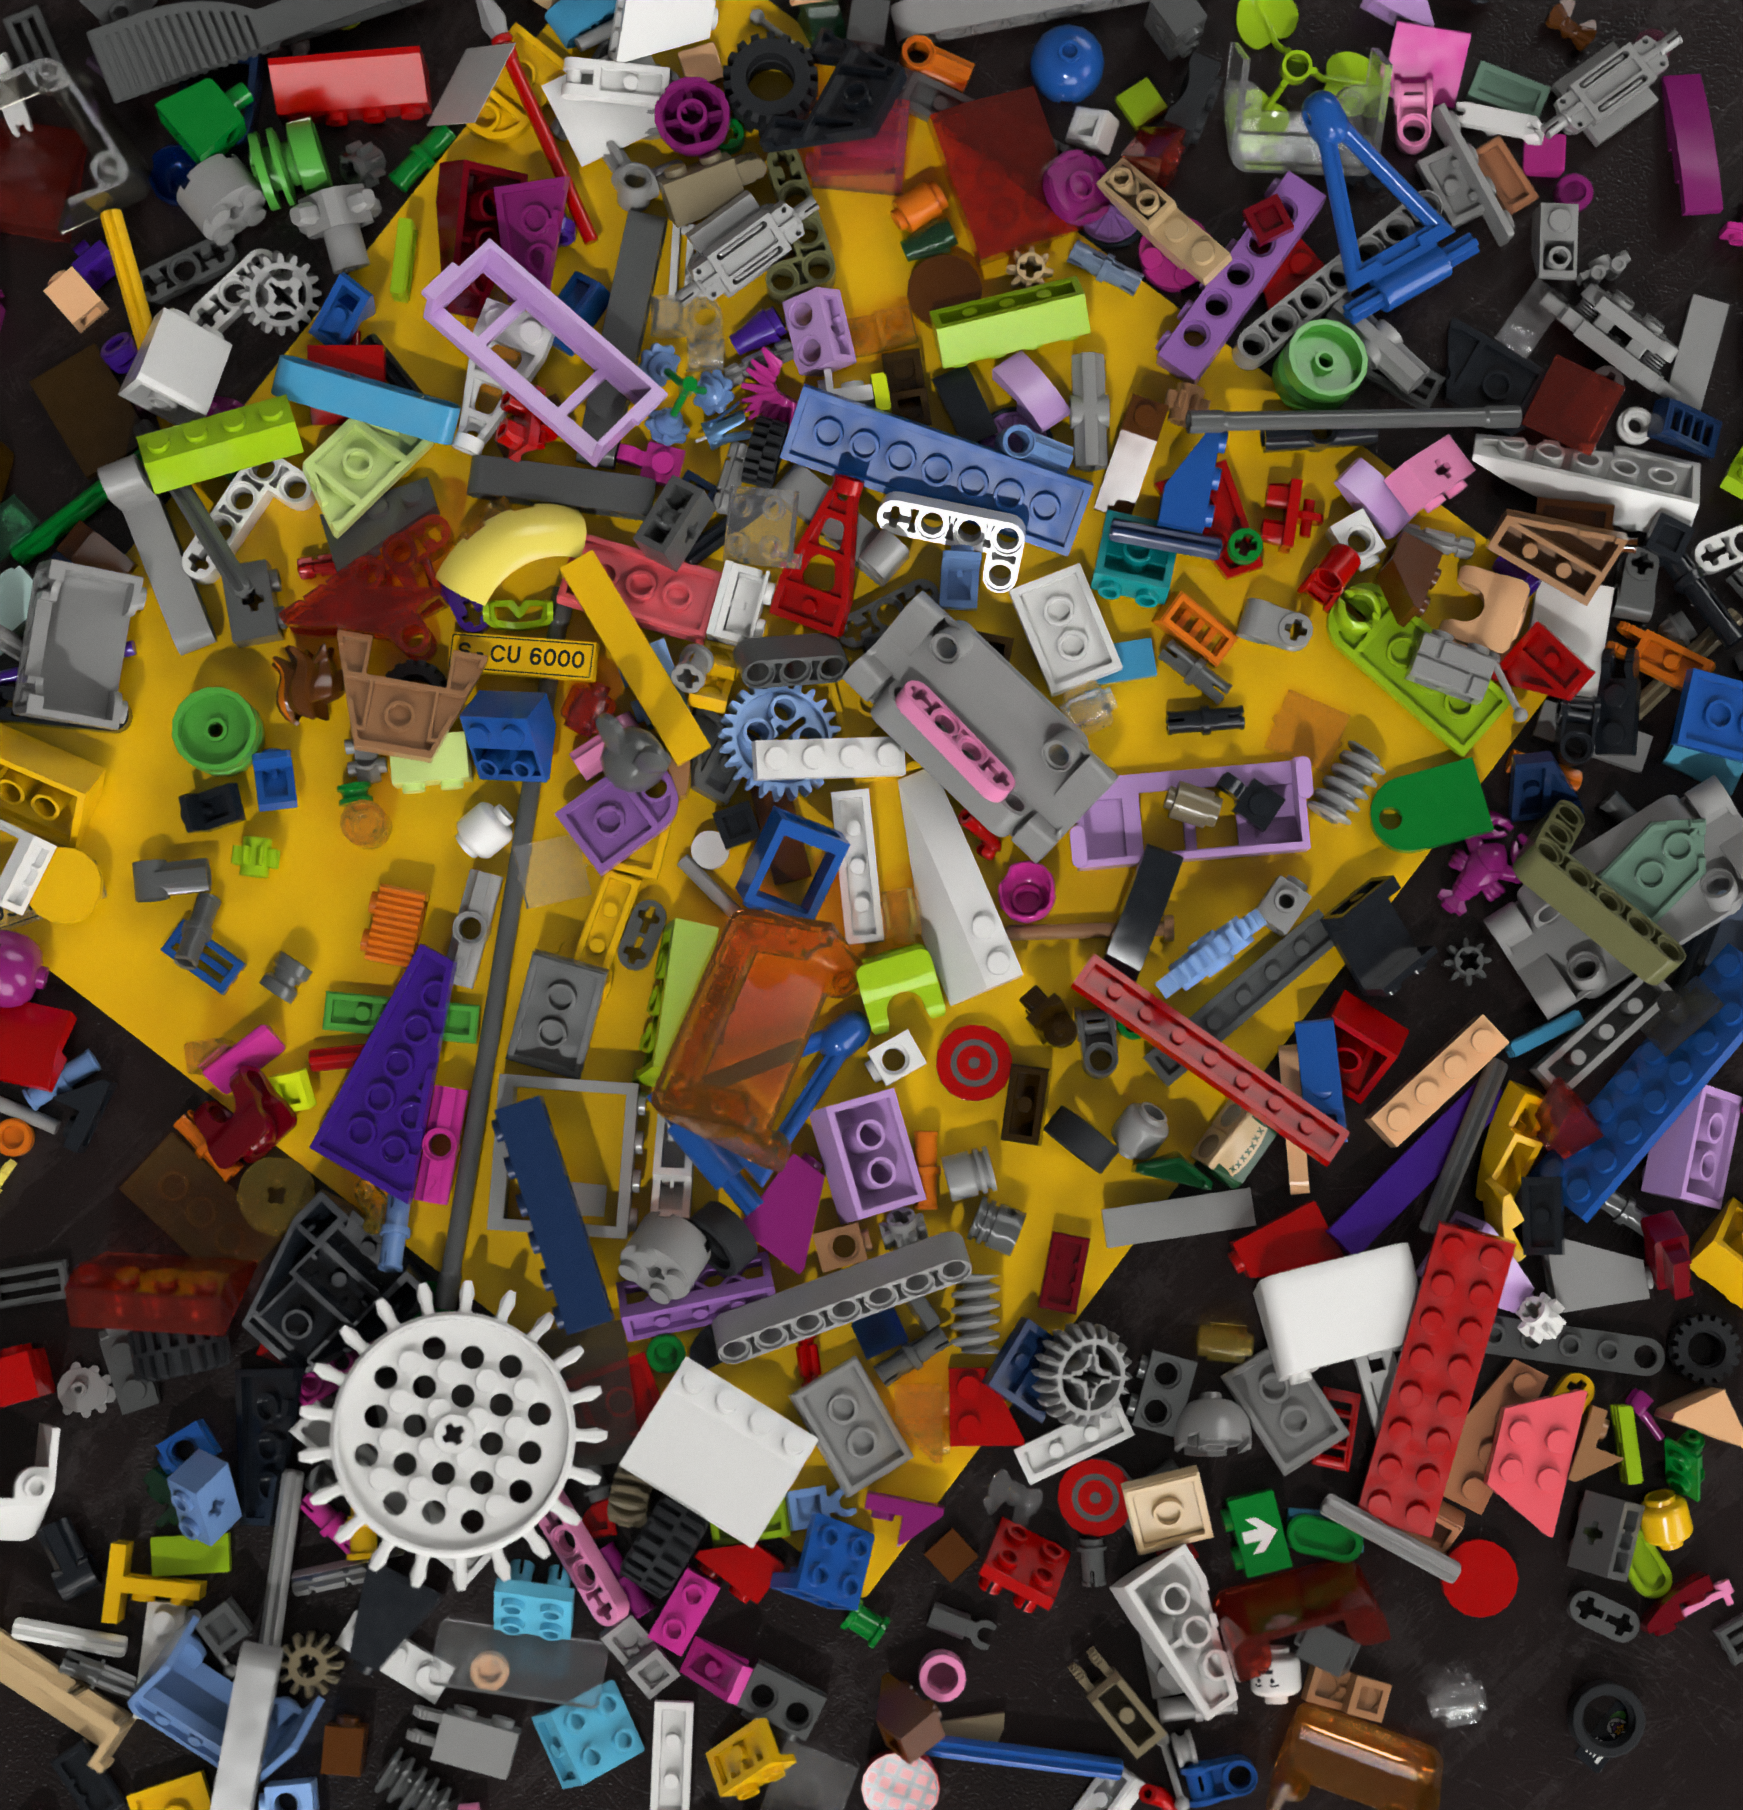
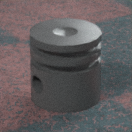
M983 1196L966 1239L971 1240L974 1237L976 1238V1243L980 1244L981 1241H984V1246L1010 1256L1025 1221L1026 1213L1002 1203L1000 1206H996L997 1201L992 1200L989 1203L987 1202L988 1198Z

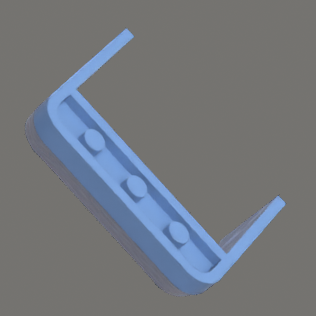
M193 1615L169 1639L134 1689L127 1704L136 1716L218 1768L234 1683L202 1662L206 1656V1650L201 1639L192 1634L200 1618ZM318 1696L302 1709L290 1697H275L259 1784L298 1751L325 1701L323 1698Z

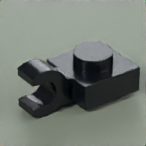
M1229 772L1223 774L1215 785L1217 789L1237 801L1231 811L1261 832L1267 829L1286 801V799L1257 779H1252L1248 786H1245Z

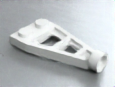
M487 298L473 334L478 337L510 306ZM524 311L488 347L491 349L494 345H501L520 352L522 360L516 371L530 383L545 363L555 335L530 313ZM469 358L460 424L451 446L473 456L481 455L485 444L497 430L500 422L504 420L508 412L500 408L501 399L495 410L490 414L476 410L475 403L482 384L501 389L503 394L507 390ZM470 431H475L478 433V436L475 437L468 433Z

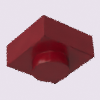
M1278 194L1266 198L1244 209L1242 212V216L1258 247L1264 246L1294 230V225Z

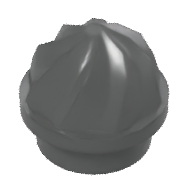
M1682 610L1674 615L1668 613L1658 627L1659 635L1681 646H1689L1691 644L1690 640L1698 636Z

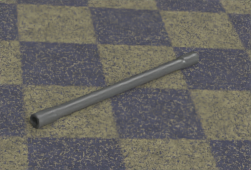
M1487 405L1478 408L1229 412L1223 410H1188L1185 426L1188 434L1256 430L1431 427L1519 428L1522 422V411L1519 405Z

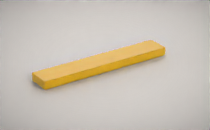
M593 549L559 568L677 767L710 749L711 745Z

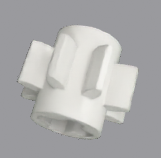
M1541 1292L1539 1297H1526L1519 1310L1516 1311V1315L1523 1321L1517 1328L1526 1337L1530 1336L1538 1344H1541L1543 1339H1556L1563 1325L1567 1323L1559 1315L1565 1307L1558 1300L1551 1299L1544 1292Z

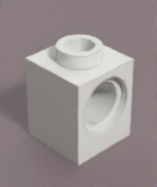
M1363 508L1330 526L1325 533L1332 546L1335 544L1349 546L1348 537L1353 535L1364 539L1366 551L1357 552L1361 561L1358 568L1360 572H1364L1379 563L1381 560L1378 555L1386 548Z
M908 1029L868 1051L867 1054L870 1060L864 1063L874 1082L877 1083L882 1080L886 1087L927 1064ZM896 1049L904 1055L905 1063L900 1070L890 1071L884 1067L882 1057L886 1051Z

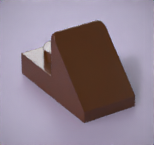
M81 520L77 522L56 548L57 551L74 564L129 575L138 567L136 563Z

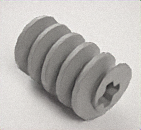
M1352 740L1348 742L1352 752L1343 750L1339 755L1343 764L1334 763L1331 766V771L1335 777L1326 775L1322 780L1326 789L1317 788L1314 791V796L1318 802H1307V807L1312 812L1336 825L1338 823L1346 825L1352 823L1345 812L1349 810L1359 813L1361 809L1354 802V799L1367 800L1369 798L1362 787L1367 785L1376 788L1378 784L1371 774L1385 775L1386 773L1380 764V760L1370 750Z
M970 1274L967 1279L957 1283L962 1286V1289L951 1293L952 1298L962 1301V1305L951 1308V1313L962 1317L961 1321L951 1324V1329L962 1333V1336L951 1339V1345L961 1348L959 1353H999L998 1347L988 1344L989 1341L1000 1337L999 1332L989 1328L990 1325L1000 1322L999 1316L989 1313V1310L1000 1306V1301L989 1297L990 1294L1000 1291V1285L989 1281V1279L999 1275Z

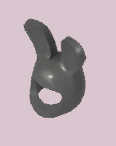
M602 713L598 716L595 725L604 742L600 757L604 776L616 788L629 793L646 792L658 784L671 762V757L667 753V749L662 741L650 731L635 726L623 728L618 720L609 713Z

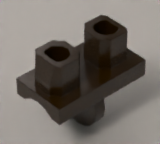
M1035 985L1019 999L1026 1009L1025 1012L1028 1015L1026 1020L1036 1038L1043 1045L1048 1042L1051 1046L1060 1049L1070 1046L1075 1041L1078 1033L1077 1026L1070 1017L1062 999L1056 993H1053L1048 998Z

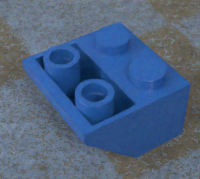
M479 690L459 715L479 779L547 783L550 778L556 723L547 694L542 692Z

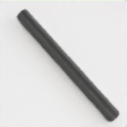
M142 419L140 423L135 424L133 427V433L136 437L158 431L154 423L148 419ZM192 485L170 490L169 492L232 595L242 599L253 591V584Z

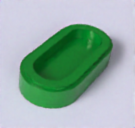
M1299 1513L1291 1517L1285 1527V1537L1288 1544L1300 1553L1347 1563L1355 1560L1363 1548V1538L1361 1535L1326 1517L1310 1513Z

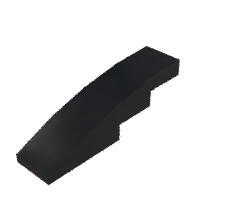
M1148 843L1120 906L1119 916L1105 946V954L1102 958L1135 982L1158 929L1184 857Z

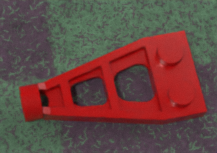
M835 474L831 489L827 492L779 576L769 613L835 637L843 636L853 602L858 505L864 481L843 474ZM840 493L848 495V499L846 501L839 498ZM829 518L841 521L844 526L842 543L838 550L819 543V536L825 522ZM819 554L831 558L835 564V584L829 591L809 585L804 581V571L811 559Z

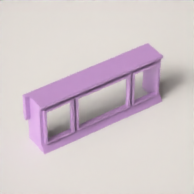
M490 238L460 266L452 262L421 292L427 299L423 318L595 468L603 457L635 425L638 426L668 396V393ZM484 273L514 299L515 302L477 337L444 308ZM525 310L595 370L559 407L488 347ZM607 380L630 400L634 406L597 442L568 416L601 383Z

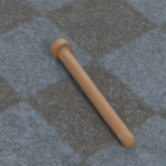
M1163 915V921H1160L1154 937L1163 936L1164 942H1174L1173 915ZM1116 922L1009 925L1005 928L1009 941L1109 938Z

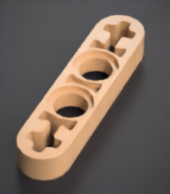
M1297 1044L1278 1046L1281 1084L1302 1098ZM1286 1139L1291 1195L1310 1194L1307 1153Z

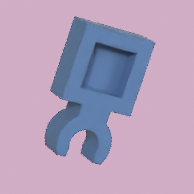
M825 1485L788 1491L785 1495L791 1531L808 1529L812 1513H821L830 1517V1513L834 1512L838 1516L849 1517L856 1514L857 1510L856 1508L844 1509L841 1507L840 1498L844 1493L840 1487L835 1489L831 1496H827Z

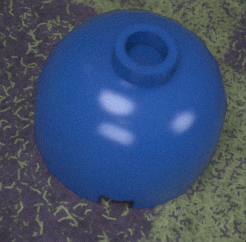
M1070 24L1055 26L1045 32L1033 48L1030 60L1032 82L1038 91L1051 101L1059 103L1060 101L1080 102L1093 94L1101 82L1105 65L1102 47L1096 37L1083 27Z

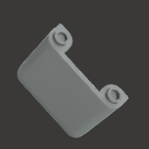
M55 559L43 561L37 565L32 583L13 697V714L110 730H118L119 723L124 724L128 712V702L123 701L122 693L118 692L130 617L134 616L137 610H143L146 602L147 589L142 587L144 577Z

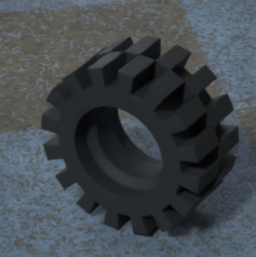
M758 415L746 452L741 478L742 482L770 490L773 488L779 464L781 463L780 455L788 434L789 423Z

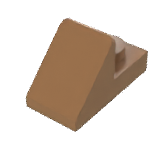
M1589 1404L1582 1414L1568 1472V1480L1577 1482L1624 1459L1595 1448L1598 1441L1602 1442L1609 1428V1420L1605 1419L1607 1410Z

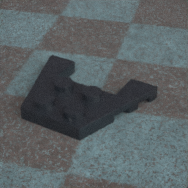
M822 27L808 52L811 53L814 64L835 66V69L807 120L773 115L759 140L764 152L770 153L876 138L907 80L902 67L872 51L867 53L857 48L853 41L847 38L842 40L836 37L832 30Z

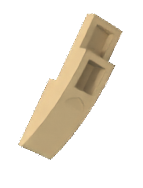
M1124 157L1096 183L1104 195L1142 235L1180 270L1185 268L1204 286L1232 261L1230 252L1177 208L1176 202Z

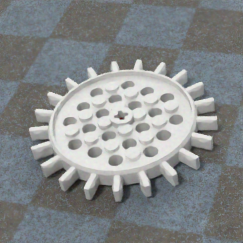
M464 1280L459 1291L460 1305L458 1312L440 1313L434 1311L433 1297L427 1283H422L418 1285L417 1292L422 1315L402 1324L397 1321L392 1306L385 1299L381 1298L376 1301L377 1313L385 1323L388 1332L370 1345L360 1337L356 1330L345 1325L340 1330V1334L345 1343L354 1348L360 1355L347 1374L342 1373L330 1364L318 1362L313 1369L320 1378L337 1384L340 1389L333 1408H322L314 1404L300 1407L299 1415L310 1421L323 1420L330 1423V1445L322 1448L309 1447L299 1452V1461L315 1463L320 1460H332L338 1481L332 1486L319 1489L310 1497V1500L314 1506L326 1504L339 1495H345L356 1514L350 1521L340 1526L334 1539L338 1543H342L350 1539L362 1525L366 1524L383 1538L379 1548L372 1554L369 1568L375 1572L386 1563L391 1549L396 1545L404 1550L416 1553L415 1564L410 1573L412 1587L420 1588L426 1578L428 1560L430 1557L453 1560V1581L457 1591H464L469 1579L466 1568L467 1557L486 1553L491 1555L495 1573L504 1582L511 1579L510 1565L503 1553V1547L521 1536L527 1540L532 1551L542 1559L550 1555L547 1543L534 1529V1526L548 1511L555 1513L564 1523L577 1526L582 1520L574 1509L562 1504L558 1500L566 1480L571 1478L584 1485H599L601 1477L589 1469L575 1467L572 1465L575 1442L597 1443L606 1440L607 1431L596 1427L589 1429L576 1428L573 1405L594 1400L602 1394L601 1387L586 1386L575 1392L568 1391L560 1371L565 1366L575 1363L584 1350L580 1345L568 1348L558 1358L551 1360L547 1353L537 1344L539 1338L550 1329L554 1320V1316L549 1312L538 1318L532 1330L527 1334L507 1324L508 1316L514 1308L516 1301V1292L508 1290L501 1298L498 1312L492 1318L472 1313V1301L475 1294L472 1281ZM429 1338H439L445 1344V1354L440 1359L431 1360L424 1355L422 1347ZM477 1347L481 1350L484 1360L480 1367L469 1369L463 1365L461 1353L465 1348ZM514 1356L519 1359L522 1368L517 1377L507 1378L501 1374L499 1363L502 1358ZM382 1367H390L397 1373V1383L390 1389H381L374 1381L376 1371ZM420 1376H428L436 1384L435 1393L429 1398H420L413 1391V1383ZM466 1385L472 1389L474 1400L470 1406L461 1408L453 1403L451 1393L456 1386ZM504 1394L511 1399L512 1409L508 1415L499 1417L491 1412L490 1400L494 1395ZM542 1403L548 1407L550 1418L545 1425L537 1426L530 1422L528 1410L532 1404ZM373 1405L382 1406L388 1414L386 1424L380 1428L368 1426L364 1419L366 1410ZM417 1414L424 1418L426 1430L421 1436L410 1437L404 1432L403 1422L409 1415ZM449 1424L453 1428L460 1426L464 1431L459 1437L461 1443L455 1445L453 1441L445 1443L442 1438L447 1433L445 1427ZM494 1432L501 1437L503 1446L498 1454L487 1455L481 1450L480 1440L484 1434ZM532 1441L539 1446L541 1455L536 1463L525 1464L520 1460L518 1451L524 1442ZM362 1444L373 1445L378 1452L376 1463L370 1467H362L355 1461V1451ZM401 1453H409L416 1460V1469L409 1476H400L393 1468L395 1457ZM439 1462H447L454 1468L455 1477L448 1485H439L432 1478V1469ZM478 1471H486L492 1476L493 1486L486 1494H478L471 1488V1477ZM516 1480H524L531 1487V1496L524 1503H516L509 1496V1487ZM400 1492L405 1496L407 1506L403 1513L400 1515H390L385 1511L383 1501L387 1494ZM429 1501H438L445 1508L444 1519L438 1524H429L423 1519L422 1509ZM468 1510H477L483 1516V1526L476 1533H468L461 1526V1517Z

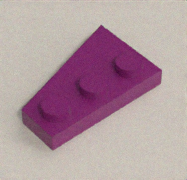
M563 176L494 187L501 248L550 290L570 177ZM507 294L508 302L514 303L515 300Z

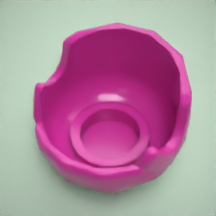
M1031 860L1012 864L1004 879L999 883L998 896L1000 907L1012 920L1022 923H1031L1043 919L1051 911L1056 900L1053 875L1043 864H1036Z

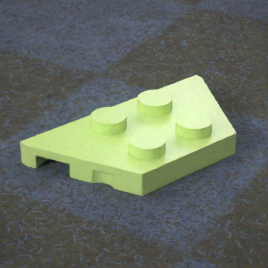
M351 418L342 424L303 462L302 467L333 536L337 539L341 537L433 447L434 442Z

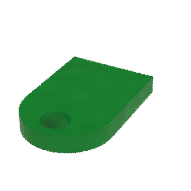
M1472 757L1407 774L1388 781L1375 794L1369 811L1370 825L1377 839L1387 848L1399 853H1417L1488 834L1494 830ZM1385 810H1393L1400 816L1401 823L1395 829H1386L1381 825L1379 815Z

